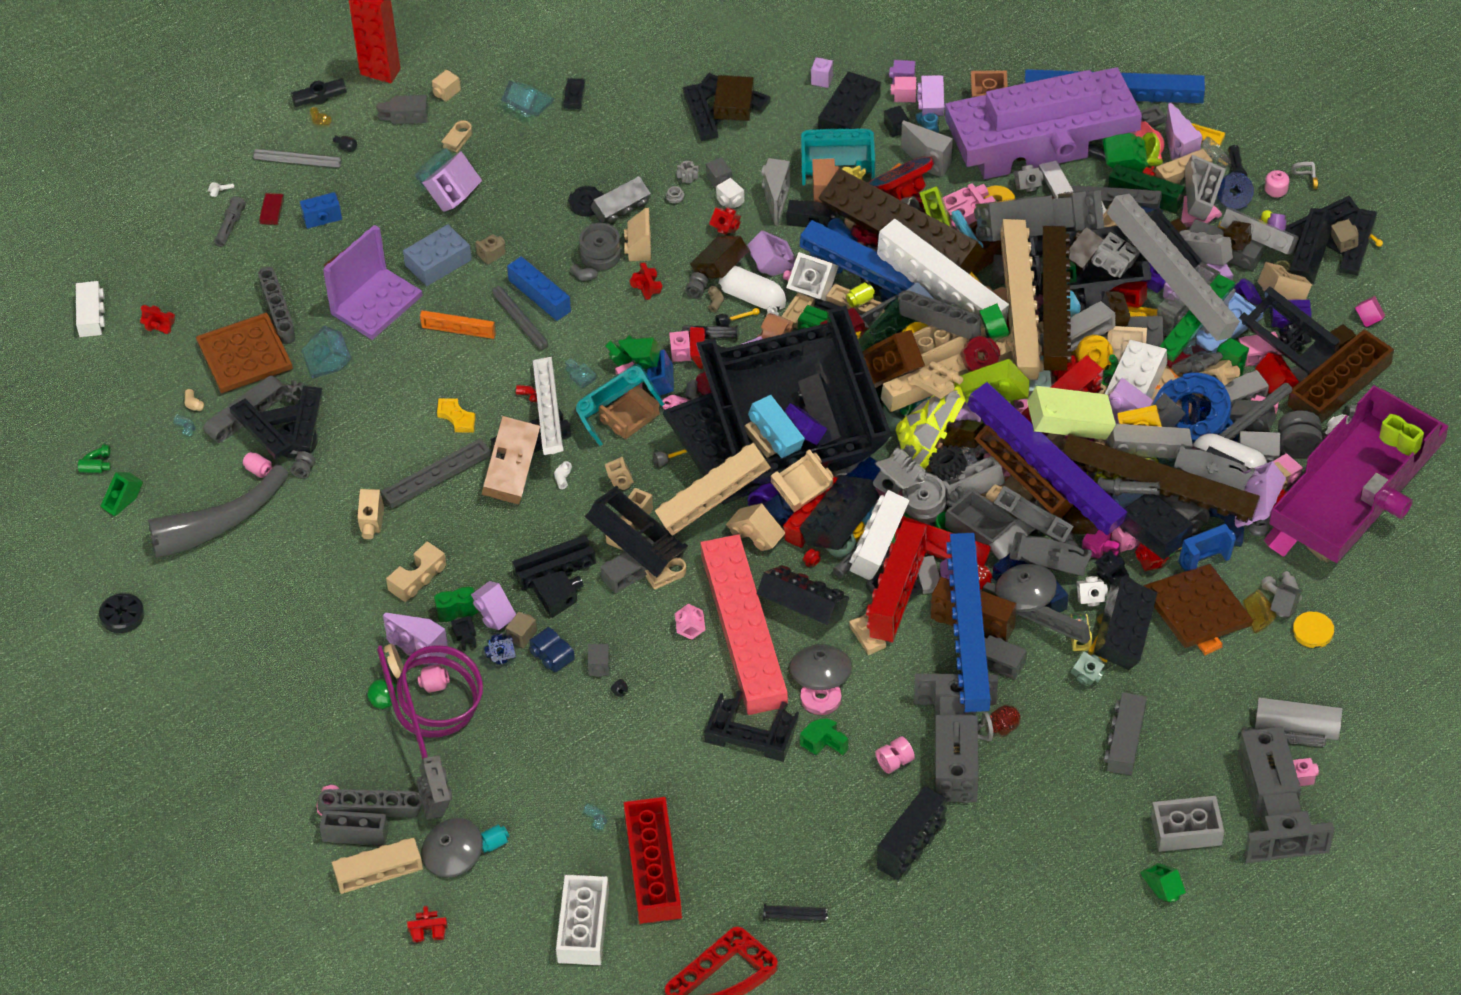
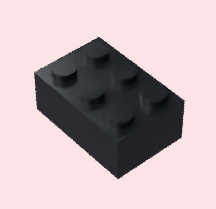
M1144 494L1125 508L1127 515L1120 527L1163 560L1181 548L1183 540L1192 537L1193 523L1155 494Z

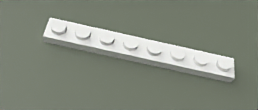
M552 357L533 360L544 455L563 451Z

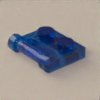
M1188 394L1179 399L1181 409L1186 413L1179 421L1183 424L1194 425L1199 421H1204L1210 414L1211 402L1194 394ZM1189 403L1192 404V421L1189 420Z

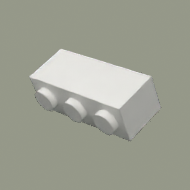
M98 281L76 283V326L79 337L102 335V327H105V319L102 316V313H105L104 302H102V299H105L104 289L100 288Z

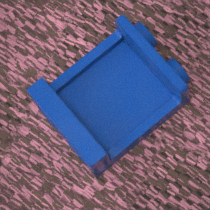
M1226 524L1183 540L1178 562L1184 572L1196 569L1198 561L1219 553L1222 554L1225 561L1230 560L1236 540L1234 532Z

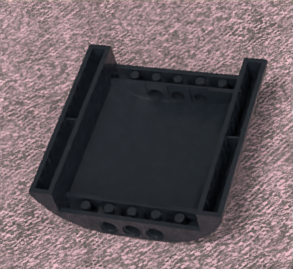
M846 306L827 310V323L761 340L720 350L715 338L696 343L732 456L739 453L745 446L754 443L746 434L744 428L746 424L751 422L748 413L752 403L772 395L783 411L786 410L790 403L803 409L805 403L804 400L800 399L797 392L800 389L798 381L818 372L825 380L845 439L823 447L816 446V444L805 439L800 450L784 458H781L778 453L767 458L762 453L771 468L752 480L751 482L771 483L772 474L777 471L781 473L803 458L809 449L813 454L816 453L820 457L821 464L825 469L828 468L831 472L847 468L874 454L891 436Z

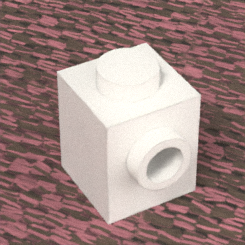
M729 178L716 186V198L722 206L734 209L744 203V190L734 180Z

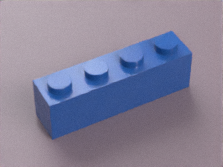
M522 256L507 265L509 281L556 321L571 312L570 296Z

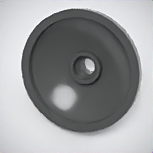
M1036 564L1014 566L1005 571L996 584L997 596L1017 603V612H1030L1044 607L1053 599L1057 590V583L1053 573L1049 569Z
M816 644L803 648L793 656L790 663V672L793 679L803 687L813 690H828L840 686L849 678L851 674V661L848 655L839 648L826 644Z
M452 818L439 823L429 832L423 843L422 858L424 864L433 874L444 878L456 877L467 872L481 855L483 847L481 832L475 824L463 818Z

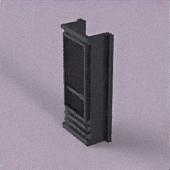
M1271 286L1265 290V299L1249 315L1244 312L1239 317L1243 325H1246L1308 375L1335 354L1340 343L1337 337ZM1269 306L1301 329L1288 344L1283 343L1255 321ZM1305 332L1315 342L1300 356L1290 346Z
M616 485L594 502L585 518L657 578L672 559H682L688 545L686 543L682 544L675 536H672L662 525L618 490L619 487ZM608 503L609 505H611L628 521L632 522L633 525L636 526L640 531L637 532L635 529H633L629 524H627L623 519H621L605 504ZM644 533L655 543L651 544L640 534Z

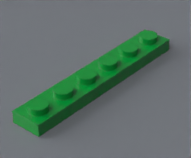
M1218 274L1210 286L1219 298L1224 301L1235 287V282ZM1190 310L1159 346L1167 349V359L1172 362L1175 361L1203 326Z

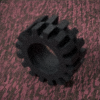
M949 445L948 448L943 446L942 450L940 448L937 449V453L933 452V457H930V461H928L933 474L942 481L945 478L947 481L950 480V477H953V479L957 478L956 475L960 476L962 474L961 471H965V467H967L966 458L961 448H958L956 445L954 447Z

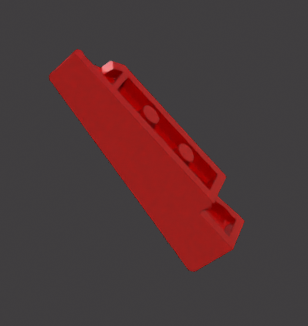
M902 516L899 527H901L903 521L926 525V553L942 560L951 558L950 554L946 553V542H950V534L954 533ZM975 541L977 564L983 566L989 558L991 547Z

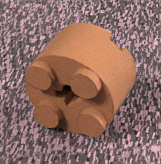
M769 313L761 326L762 332L761 335L758 334V337L761 336L762 339L789 333L793 330L795 322Z

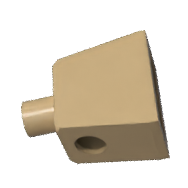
M1222 360L1213 366L1209 365L1206 370L1196 373L1211 375L1225 386L1240 376V369L1238 366H1232L1230 360Z
M360 489L358 506L360 531L364 539H373L374 533L381 532L384 514L383 500L380 490Z

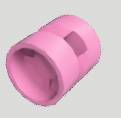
M902 736L891 741L890 746L884 745L875 751L878 763L888 774L899 769L900 764L906 765L915 759L911 745Z

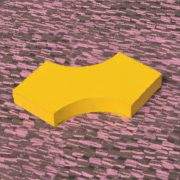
M438 399V418L449 420L454 425L455 432L474 433L475 413L463 410L458 404V399Z

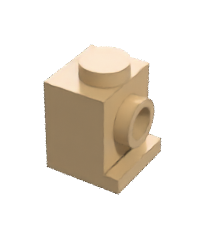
M623 457L605 464L608 477L614 487L617 485L618 489L626 490L634 483Z

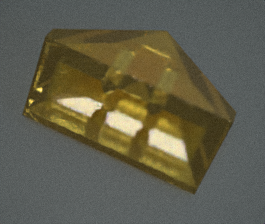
M1260 590L1255 591L1243 600L1246 611L1254 620L1251 624L1254 633H1258L1271 624L1277 616L1275 611L1270 610L1272 604Z

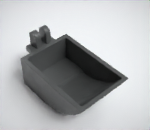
M958 486L955 488V491L953 490L950 493L949 500L946 503L950 508L945 514V527L955 534L974 533L975 541L986 545L993 543L1018 521L973 489L964 494L963 488Z

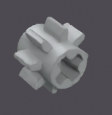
M683 161L681 165H677V178H681L683 183H692L694 179H698V166H694L692 161Z

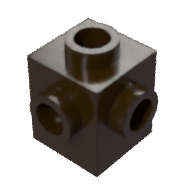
M1233 220L1229 227L1224 230L1223 237L1231 238L1233 250L1243 251L1247 244H1250L1252 239L1251 223Z

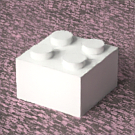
M798 252L786 288L826 301V295L831 290L839 266Z

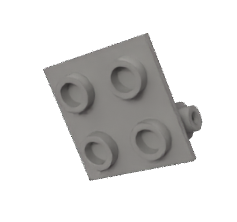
M897 448L893 452L895 456L876 462L880 470L894 480L895 484L903 490L925 482L924 478L927 475L925 469L916 461L911 462L913 458L909 457L903 449Z

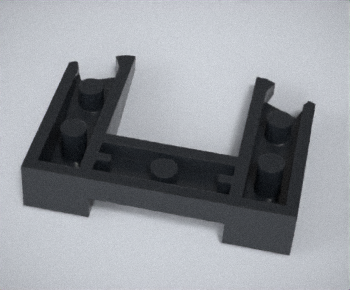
M736 691V698L724 700L723 693H720L705 730V742L725 747L726 743L763 751L764 757L784 762L794 735L799 712L797 711L792 716L785 711L788 704L782 701L771 731L734 722L743 695L742 691Z

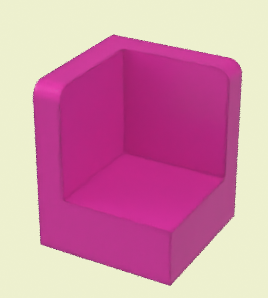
M1375 296L1359 303L1355 307L1365 327L1385 317Z
M1274 527L1265 537L1264 542L1284 557L1297 540Z

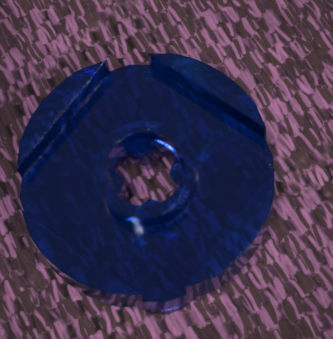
M1233 172L1222 179L1217 195L1225 207L1238 210L1247 207L1252 201L1254 186L1245 174ZM1235 186H1238V189L1241 190V193L1237 194V196H1233V193L1230 192Z

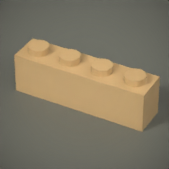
M414 838L403 839L398 843L383 845L377 849L363 851L357 855L347 858L343 857L332 862L340 894L423 870L421 857Z

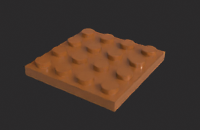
M267 313L196 336L197 343L221 393L293 369L286 350Z

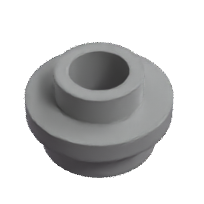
M670 187L666 192V199L671 203H679L684 199V192L680 187Z

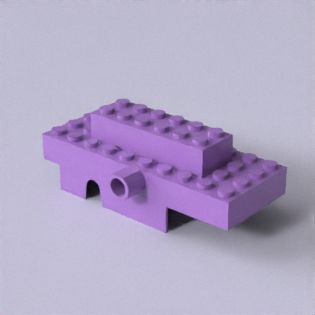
M1118 67L1097 72L1087 70L986 91V95L945 103V120L966 166L978 165L984 179L1010 174L1013 161L1019 157L1025 158L1026 165H1033V168H1039V164L1057 161L1059 164L1087 158L1089 141L1141 130L1142 114Z

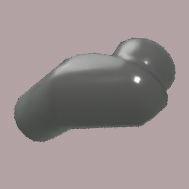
M691 380L687 383L686 396L690 400L700 397L697 394L698 382L696 380Z

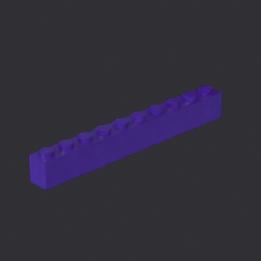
M988 382L970 394L967 403L970 410L976 413L987 426H990L1001 439H1004L1015 452H1018L1029 465H1032L1043 478H1046L1057 491H1060L1071 504H1074L1083 516L1089 518L1098 530L1109 535L1124 523L1127 511L1042 432L1034 431L1033 424Z

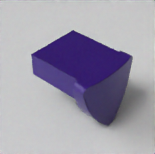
M1243 278L1235 285V292L1239 295L1244 294L1249 302L1256 306L1262 302L1254 284Z

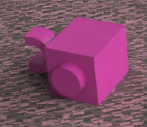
M1098 530L1095 535L1086 534L1083 539L1082 549L1092 550L1091 557L1099 559L1104 552H1109L1110 550L1117 556L1120 551L1118 550L1120 543L1110 541L1111 533L1106 535Z

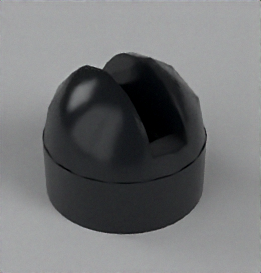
M619 679L611 686L610 690L616 696L622 697L625 696L623 694L624 691L628 692V685L623 679Z

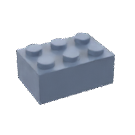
M449 225L442 227L403 250L405 266L426 287L472 260L470 245Z

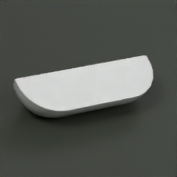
M734 266L723 278H719L718 284L722 286L721 290L764 309H768L769 306H775L778 309L785 308V293L774 281Z
M1217 434L1202 435L1193 443V447L1207 451L1208 447L1211 446L1244 462V466L1250 469L1267 463L1263 454L1258 450Z

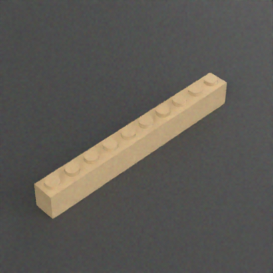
M1003 219L1000 235L1006 297L1009 304L1008 317L1013 363L1028 379L1038 380L1039 372L1043 371V360H1040L1042 346L1038 345L1040 330H1037L1039 317L1035 315L1037 301L1033 298L1036 292L1035 286H1032L1034 271L1030 269L1032 268V257L1029 256L1031 242H1028L1030 231L1029 228H1026V220Z
M1043 321L1038 323L1037 330H1040V334L1043 333ZM1009 334V336L995 341L1000 349L998 362L1006 359L1013 360ZM978 352V358L983 361L985 354ZM961 354L937 362L944 364L949 370H955L959 375L970 372L965 367ZM924 368L883 383L881 400L890 412L933 395L912 383V376Z

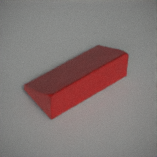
M691 327L690 356L698 368L702 369L703 364L696 343L705 341V329Z

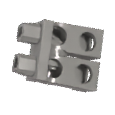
M1110 232L1099 245L1091 261L1097 267L1101 266L1106 269L1113 277L1117 276L1120 278L1128 268L1133 266L1140 251L1127 242L1121 248L1124 240Z

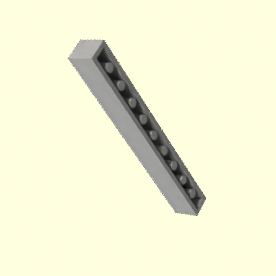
M1130 194L1115 196L1107 211L1110 218L1216 341L1231 338L1240 322L1234 313L1225 305L1223 300L1219 298L1211 286L1205 282Z

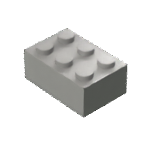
M1216 796L1153 802L1151 819L1159 852L1222 845L1224 828Z

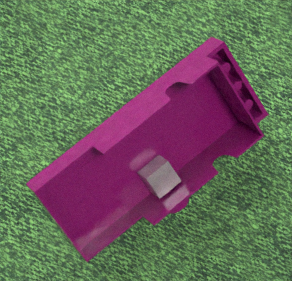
M1375 385L1357 403L1355 414L1350 423L1346 424V418L1348 417L1346 415L1309 455L1305 473L1271 511L1270 525L1335 563L1342 559L1384 510L1399 519H1403L1409 512L1413 500L1400 492L1445 442L1448 432V425ZM1389 414L1403 418L1406 423L1413 424L1424 432L1421 448L1416 454L1413 452L1410 456L1401 453L1397 447L1387 445L1379 438L1382 422Z

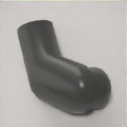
M573 265L570 268V272L580 281H589L598 276L597 270L593 268L581 269L577 265Z

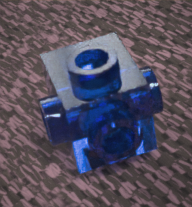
M502 634L490 636L491 639L486 640L487 646H484L486 658H490L492 663L496 662L497 665L508 662V659L516 658L511 635L503 636Z

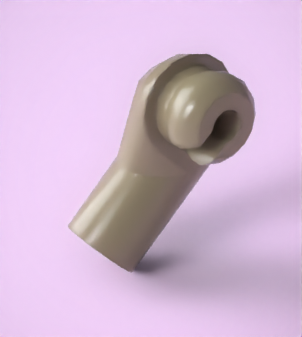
M711 286L708 289V293L712 302L708 308L711 312L715 313L723 303L724 297L716 286Z

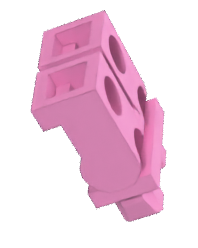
M971 183L968 185V188H962L943 197L951 224L955 230L959 231L951 218L952 211L960 210L969 225L977 221L974 216L975 204L995 202L993 196L983 199V197L989 195L984 184L975 187Z

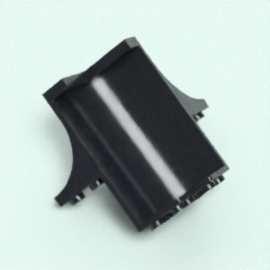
M1118 226L1090 229L1102 239H1105L1110 232L1124 240L1121 248L1126 242L1135 247ZM1078 231L1066 232V234H1069L1070 246L1075 242L1073 238ZM1043 235L1029 236L1028 242H1031L1029 256L1032 257V268L1030 269L1034 271L1032 286H1035V293H1043L1039 258L1043 255ZM1140 252L1133 266L1128 268L1119 278L1117 276L1113 277L1106 269L1101 266L1097 267L1093 264V261H1090L1081 274L1076 272V282L1067 285H1070V289L1081 288L1079 301L1083 303V310L1100 302L1104 297L1105 291L1109 292L1120 284L1151 280L1150 263L1142 261Z

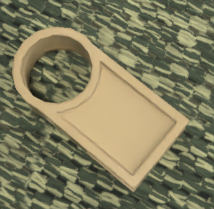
M468 121L457 122L442 140L444 144L442 148L458 153L472 135L471 124ZM461 128H466V129H468V130L465 131V132H459V131H458V130L461 129Z
M674 558L667 564L659 577L656 578L648 570H645L647 574L645 576L655 590L683 578L686 574V563L681 558ZM679 565L683 567V569L678 572H673L670 570V567Z

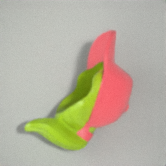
M1142 121L1141 130L1137 131L1134 135L1141 137L1145 142L1148 166H1160L1163 163L1161 156L1164 151L1163 137L1160 132L1154 130L1146 121Z

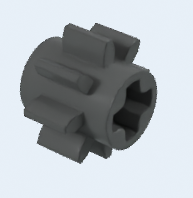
M291 380V385H284L286 388L282 394L286 395V402L293 400L294 404H299L304 383L299 382L297 384L295 380Z

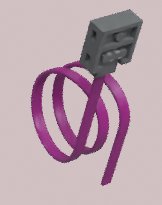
M433 645L423 647L412 653L406 660L397 682L398 700L403 711L411 718V724L400 711L383 648L378 646L377 652L395 715L403 727L416 734L423 759L419 766L422 776L417 778L416 783L426 819L443 817L452 800V791L450 787L447 788L448 778L445 768L442 767L440 756L428 757L423 737L447 736L459 731L468 724L482 697L483 682L481 674L470 657L452 647ZM432 652L446 653L459 658L464 663H466L473 672L477 682L478 692L472 676L459 663L451 659L439 656H427L416 660L414 659L420 655ZM426 663H438L449 666L458 671L468 682L473 696V706L462 715L452 719L431 720L423 718L415 713L406 680V673L413 667ZM459 723L454 727L437 731L424 730L419 727V724L429 727H445Z

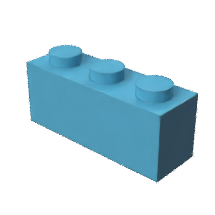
M772 395L752 403L748 413L750 420L755 423L762 436L769 441L773 450L781 458L801 449L805 438Z

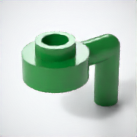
M1115 355L1109 356L1111 364L1108 370H1103V380L1101 383L1107 388L1109 384L1105 383V379H1112L1119 364V360Z

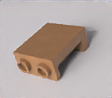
M638 385L608 408L603 405L599 407L600 421L611 427L615 434L622 436L625 440L660 415L659 402Z

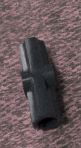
M341 78L327 83L315 81L311 83L309 88L292 92L291 96L295 107L312 102L320 105L327 102L329 97L347 93L344 80Z

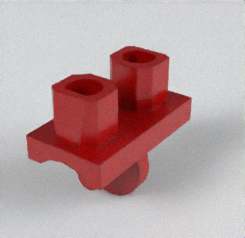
M640 263L639 272L633 273L629 281L631 287L641 289L645 299H651L652 294H660L663 287L661 281H655L657 277L656 269L648 268L646 263Z
M147 305L141 306L142 316L140 323L144 324L146 330L152 331L156 329L166 334L171 332V325L175 322L174 313H163L155 305L151 307Z
M423 906L424 912L416 913V919L424 920L407 921V928L411 933L413 942L425 941L424 930H432L433 940L445 939V928H448L446 917L435 918L438 917L437 911L429 912L428 906Z

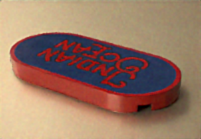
M921 157L911 160L872 179L868 184L878 189H884V191L891 190L931 170L934 165L932 157Z

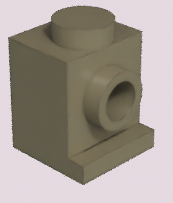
M492 234L481 242H475L477 255L488 265L506 254V244L501 236L496 237Z

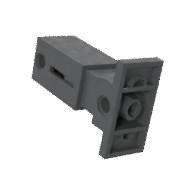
M1101 190L1064 192L1058 194V198L1053 199L1052 196H1036L975 204L976 208L974 209V216L977 219L978 226L976 228V235L979 241L1001 240L1000 230L1003 219L1026 220V228H1029L1030 231L1029 236L1043 235V226H1066V231L1084 230L1086 227L1088 229L1104 228Z
M915 674L914 704H934L935 792L945 797L946 803L977 802L978 716L976 712H965L964 704H960L959 692L963 691V689L958 686V674ZM988 675L990 705H996L998 675Z
M1283 726L1259 730L1249 729L1241 732L1238 758L1255 818L1260 817L1263 825L1262 831L1257 830L1248 833L1244 853L1245 862L1253 863L1330 853L1335 830L1333 822H1320L1311 825L1308 811H1301L1299 804L1301 787Z

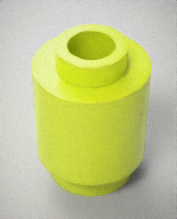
M864 282L849 290L845 297L848 304L853 308L872 300L875 292L870 284Z

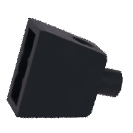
M563 571L532 580L534 593L551 618L577 602L576 590L584 587L580 576L569 580Z

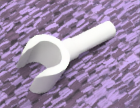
M212 182L208 192H211V196L216 197L219 190L234 188V184L219 185Z

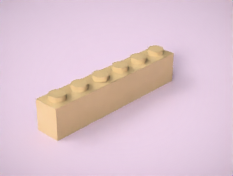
M752 443L745 446L735 456L726 459L719 467L710 470L703 478L694 481L687 489L678 492L674 498L662 503L655 512L665 528L673 536L771 467L757 446Z

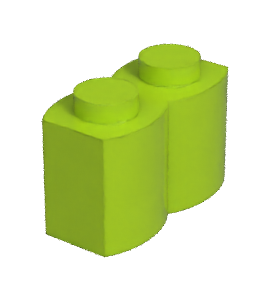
M1389 414L1382 422L1379 438L1387 445L1397 447L1401 453L1410 456L1413 452L1416 454L1420 450L1424 432L1419 427L1406 423L1403 418Z

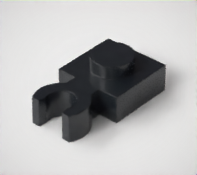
M471 616L451 621L456 640H461L462 650L466 651L467 643H472L473 647L477 648L476 638L474 637L476 636V631Z

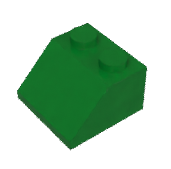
M1132 133L1103 138L1106 165L1114 168L1117 164L1139 172L1148 167L1145 142L1141 137Z

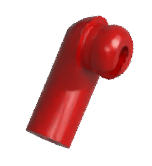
M516 385V395H530L529 400L537 402V394L534 387Z

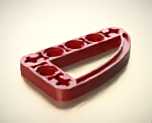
M733 927L665 985V995H689L736 953L740 954L758 971L730 988L709 995H744L774 975L778 969V961L775 955L745 929ZM734 936H741V940H739L738 938L734 940ZM724 947L728 952L725 955H719L716 953V950ZM754 947L759 952L756 955H750L747 953V950ZM703 961H710L712 966L710 968H702L700 964ZM764 962L767 964L772 963V966L767 965L764 967ZM688 974H694L697 977L693 982H688L684 978ZM673 989L674 991H676L678 989L679 993L677 994L673 992L671 994V990Z

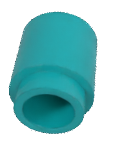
M499 824L481 833L483 838L482 851L484 853L487 851L492 852L508 843L507 838L509 834L504 826L500 827Z

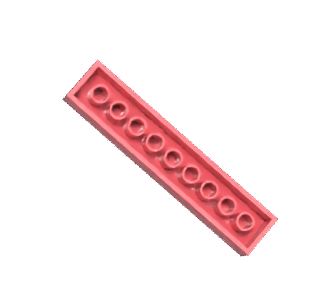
M740 535L701 542V558L740 691L743 692L742 697L747 714L752 715L779 709L782 701L788 704V693Z

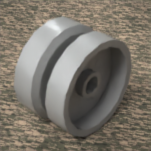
M926 473L925 482L904 490L902 489V497L910 500L905 512L913 520L930 524L936 521L938 514L946 511V488L940 478Z

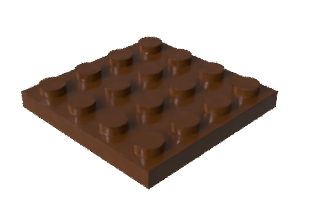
M1211 564L1143 585L1157 592L1154 608L1184 648L1250 627L1253 624L1254 620Z

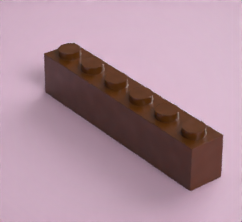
M985 425L974 438L1051 514L1061 519L1074 505L1060 491H1057L1046 478H1043L1032 465H1029L1018 452H1015L1004 439H1001L990 426Z

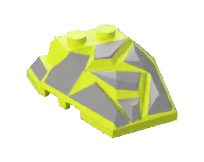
M954 382V390L942 399L932 395L930 399L922 402L909 415H906L896 426L901 449H904L906 445L914 446V449L917 451L912 457V461H916L924 469L929 465L928 461H930V457H933L932 453H937L935 445L939 438L945 439L947 433L944 431L947 428V423L955 421L965 402L960 384Z

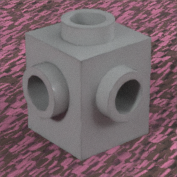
M1033 165L1022 166V170L1014 171L1016 190L1026 189V192L1037 190V186H1042V171H1039V168H1033Z

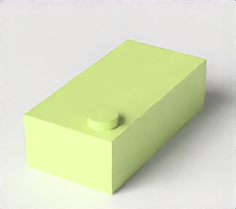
M1036 386L1027 400L1033 428L1036 432L1061 435L1071 434L1078 437L1107 440L1116 425L1109 397L1106 394Z

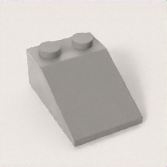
M903 120L901 148L913 160L921 157H932L934 165L927 172L942 178L952 164L953 138Z
M768 158L767 164L762 167V176H764L762 188L765 189V198L773 223L778 226L790 189V161Z

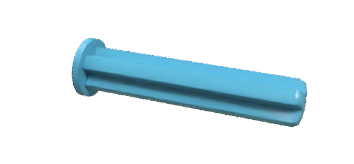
M952 211L951 218L958 230L978 241L961 211Z

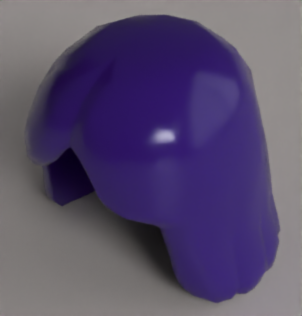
M772 483L763 484L749 494L748 506L761 503L765 505L777 494L780 495V493Z

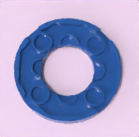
M1204 373L1183 374V377L1173 381L1171 379L1162 386L1154 399L1155 403L1164 393L1175 403L1183 396L1192 393L1201 394L1208 398L1212 407L1210 414L1204 421H1199L1194 425H1187L1178 421L1173 427L1190 429L1192 444L1202 435L1220 433L1229 421L1232 410L1231 399L1223 383L1215 377Z

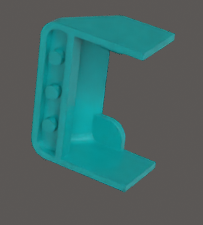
M819 129L803 131L801 134L802 185H806V175H813L812 159L834 158L835 166H861V170L865 169L866 174L871 173V180L874 179L875 147L873 131L870 129Z
M634 364L578 401L576 411L586 429L599 446L603 445L588 417L599 411L601 405L605 407L643 381L661 406L665 405L641 365Z

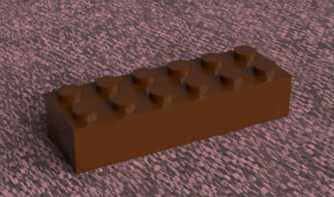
M1362 330L1293 388L1292 392L1289 393L1287 406L1294 411L1314 413L1319 417L1321 423L1324 422L1392 364L1394 349L1367 330Z

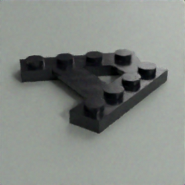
M708 73L700 84L683 87V94L701 141L718 138L715 124L724 120L714 119V105L708 107L706 101L716 94L718 76ZM754 90L751 109L762 113L771 102L770 96Z
M1347 196L1322 209L1329 210L1334 224L1349 219L1351 224L1356 226L1358 230V247L1341 253L1331 234L1327 247L1344 256L1340 272L1359 276L1377 218V212L1358 208L1352 198ZM1308 216L1286 226L1285 231L1298 236V242L1300 241Z
M303 386L299 404L258 412L245 398L229 407L230 413L275 460L291 450L311 452L322 397V388ZM296 421L293 434L281 436L273 427V425Z

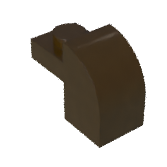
M959 420L948 424L946 428L947 435L942 441L943 446L948 448L949 445L953 447L956 445L958 448L964 446L975 449L979 443L974 438L983 429V422Z

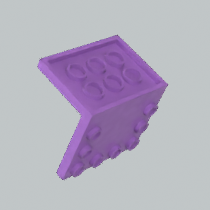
M376 225L365 231L359 239L354 241L323 269L331 315L371 340L377 337L423 296L422 290L386 269L381 231Z

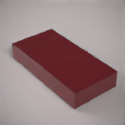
M265 193L259 218L260 224L278 225L284 201L283 194Z

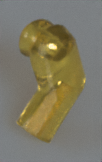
M316 107L310 109V115L314 124H331L332 119L330 116L319 113Z

